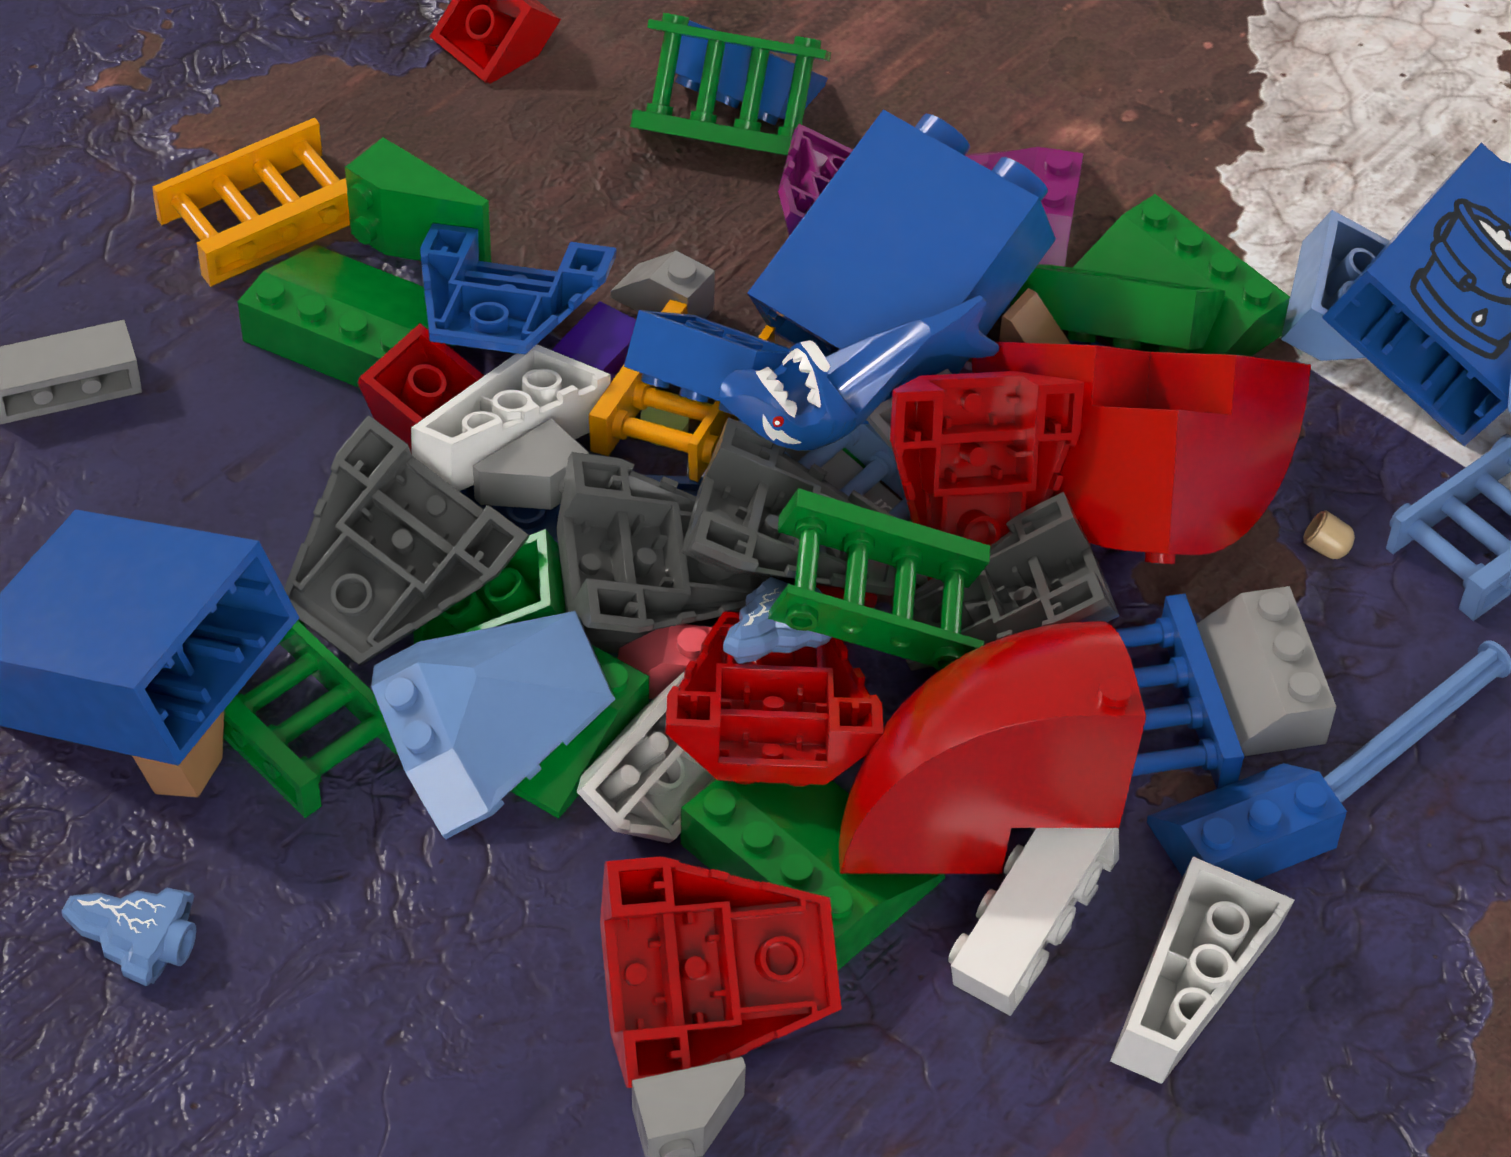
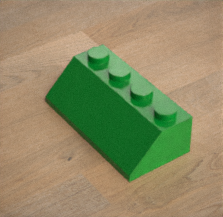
M1038 264L1010 302V307L1029 288L1038 294L1060 329L1068 331L1067 339L1095 343L1096 335L1112 337V346L1141 350V343L1144 342L1157 344V352L1187 353V349L1204 347L1224 301L1225 290L1052 264Z

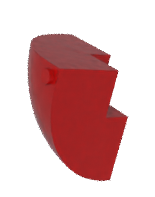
M996 342L999 345V352L994 356L972 358V373L1016 371L1080 380L1084 383L1081 433L1076 446H1070L1060 474L1064 478L1059 492L1053 491L1051 498L1062 492L1065 493L1089 543L1105 548L1145 552L1144 562L1175 564L1176 554L1202 555L1225 549L1244 536L1262 517L1275 497L1292 460L1304 418L1311 364L1241 355L1147 352L1099 345Z
M1105 621L1054 624L1025 630L987 643L963 655L931 676L891 716L883 727L884 734L865 756L857 772L841 824L839 840L840 874H1002L1011 828H1119L1145 725L1146 713L1130 656L1123 640L1114 627Z

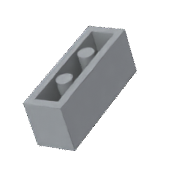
M125 320L0 347V425L142 393L137 359Z

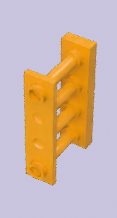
M314 117L152 186L159 223L163 225L182 217L200 241L197 242L201 276L211 287L349 226L346 178L340 180L321 158L323 155L320 125ZM303 164L322 188L299 197L281 174ZM264 182L282 206L259 215L240 191ZM223 199L241 223L218 233L199 209Z
M670 299L661 312L688 314V308L686 303ZM766 325L759 338L775 343V327ZM623 365L589 413L591 452L609 456L620 439L624 440L627 436L688 453L689 480L698 482L710 463L728 417L736 421L739 418L719 410L720 401L716 400L714 404L699 402L678 394L656 389L657 386L641 381L642 373L626 368ZM652 407L702 422L694 434L635 417L640 410Z

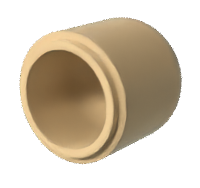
M1325 510L1319 512L1309 523L1303 540L1306 545L1318 553L1331 559H1340L1347 555L1353 547L1355 535L1351 526Z

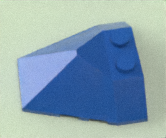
M432 223L420 248L429 341L526 355L606 282L616 258V248L570 242L558 271L479 261L478 229Z

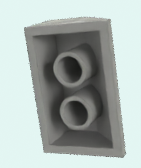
M1290 586L1240 593L1197 623L1244 756L1327 743L1336 704Z

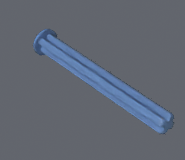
M1484 641L1479 645L1478 654L1325 776V781L1339 801L1342 803L1496 677H1507L1511 673V657L1507 651L1494 641Z

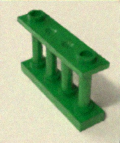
M663 13L662 21L649 19L647 28L664 32L652 103H647L646 111L633 109L630 127L788 155L793 132L798 124L802 125L813 61L817 59L830 62L831 52L820 49L821 40L795 36L794 44L692 27L688 26L689 17ZM682 36L708 40L696 111L691 110L690 119L672 116L674 107H670ZM726 44L752 48L740 118H735L733 127L716 124L718 115L713 114ZM770 51L796 56L784 126H779L777 135L760 132L761 123L757 122Z
M800 488L797 489L779 515L777 531L796 537L799 540L795 586L791 584L786 586L769 609L768 619L787 624L795 630H809L930 665L938 671L963 655L984 645L982 640L962 635L961 627L964 587L969 588L989 564L990 545ZM820 545L848 554L844 600L815 592ZM868 559L891 565L896 569L892 614L864 606ZM916 573L941 580L944 583L940 628L913 620Z
M298 619L278 643L296 661L245 695L237 693L224 709L223 738L306 818L322 807L319 783L322 781L321 775L376 737L395 755L398 753L373 691L306 629L305 624ZM310 675H313L328 690V692L278 726L273 724L266 726L256 716L255 712ZM343 706L361 721L360 724L310 758L306 756L299 758L288 747L291 741Z

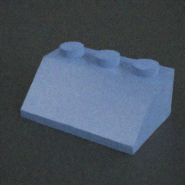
M1331 210L1302 241L1281 340L1320 361L1366 358L1331 327L1322 316L1389 243V240Z

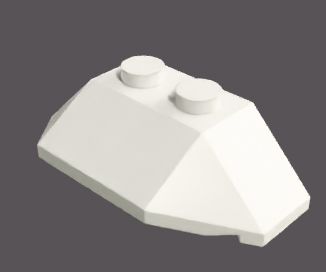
M684 672L631 720L580 778L577 793L614 832L666 843L674 841L681 833V807L716 780L665 733L667 694L673 686L678 687L684 679Z

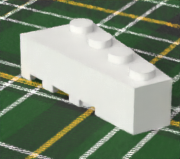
M535 345L526 355L516 353L411 427L412 456L458 491L474 485L473 465L551 418L573 439L590 433L589 413L610 385L611 374L540 345Z
M1031 828L1034 832L1025 847L1018 844L1008 857L1004 867V873L1007 876L999 889L996 891L991 888L983 897L976 913L979 921L970 935L961 934L950 952L948 962L951 963L953 985L1011 1016L1046 966L1049 952L1044 950L1046 945L1051 943L1056 946L1062 943L1071 929L1076 913V907H1074L1076 902L1078 901L1087 906L1098 890L1096 883L1102 868L1111 872L1118 862L1119 828Z
M1192 857L1175 892L1110 1062L1162 1084L1276 935L1295 900L1196 857Z

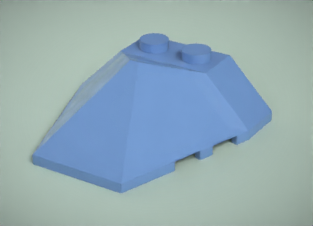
M575 611L420 641L375 664L371 684L404 771L445 839L494 815L505 804L502 799L525 777L531 780L542 769L539 764L562 742L568 745L615 700L579 615Z

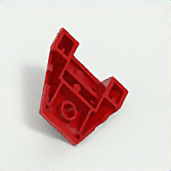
M1004 371L923 375L894 389L892 393L890 442L912 522L990 546L1010 532L1006 525L1007 522L1018 514L1050 499L1053 491L1059 492L1064 478L1060 474L1070 446H1076L1081 433L1084 383L1080 380Z
M723 612L702 642L699 657L696 661L690 660L685 667L684 679L678 687L673 686L667 694L665 733L718 781H733L739 784H752L755 782L787 783L797 787L809 784L826 785L870 752L876 741L884 734L882 702L877 694L870 695L864 686L865 676L860 668H853L850 664L848 649L842 640L832 637L828 643L817 648L805 646L791 653L771 652L756 661L738 664L733 656L723 651V644L730 627L740 621V612Z
M662 856L605 862L600 915L610 1033L626 1088H632V1080L738 1058L757 1047L781 1038L842 1009L830 897L764 881L758 882L730 875L728 872L715 869L709 870Z

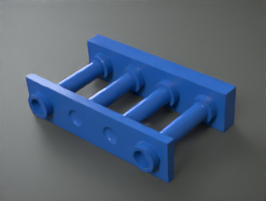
M1186 594L1166 596L1162 617L1157 618L1155 624L1115 630L1119 633L1126 648L1159 644L1161 648H1167L1170 656L1168 664L1134 668L1139 688L1173 684L1175 688H1181L1185 698L1184 704L1146 709L1143 731L1187 724L1189 729H1196L1199 742L1196 746L1137 754L1132 776L1202 766L1203 770H1210L1216 789L1239 780L1244 754Z

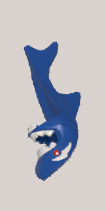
M978 295L939 314L876 334L826 357L811 340L796 343L790 348L789 354L784 358L782 364L773 371L769 367L760 371L751 368L735 370L729 374L721 384L718 400L760 436L778 446L802 451L816 450L835 443L850 434L861 424H869L866 419L882 402L890 399V393L925 358L943 354L983 358L994 356L999 352V345L983 335L978 328L982 314L987 307L986 299Z

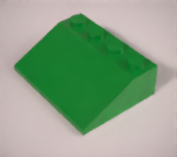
M1156 194L1124 213L1073 267L1225 290L1224 301L1204 347L1187 349V353L1251 357L1282 336L1290 296ZM1101 336L1112 345V337ZM1142 342L1141 350L1139 351L1157 352L1158 345Z
M318 245L264 270L238 300L241 332L244 342L360 388L357 383L359 377L419 323L428 329L423 286ZM446 344V345H448L451 349L455 346V345H452V344Z
M716 779L681 807L680 844L709 869L728 872L730 875L758 882L764 881L830 897L838 970L941 883L946 874H840L839 840L849 793L833 780L826 785L809 784L797 787L787 783L755 782L752 784H739L733 781H718Z

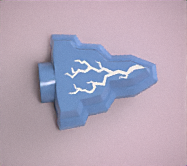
M770 577L746 596V605L740 609V621L730 627L724 640L723 651L733 656L736 662L741 664L756 661L771 652L791 653L805 646L817 648L828 643L832 637L809 630H795L787 624L768 619L769 609L788 585L784 581ZM816 587L815 592L822 593V592Z
M165 888L158 894L137 890L122 898L103 893L73 895L68 898L61 911L63 918L81 936L101 943L104 957L120 964L124 977L144 986H148L150 983L154 984L162 974L167 963L182 966L189 958L196 938V925L188 921L194 901V894L177 889Z

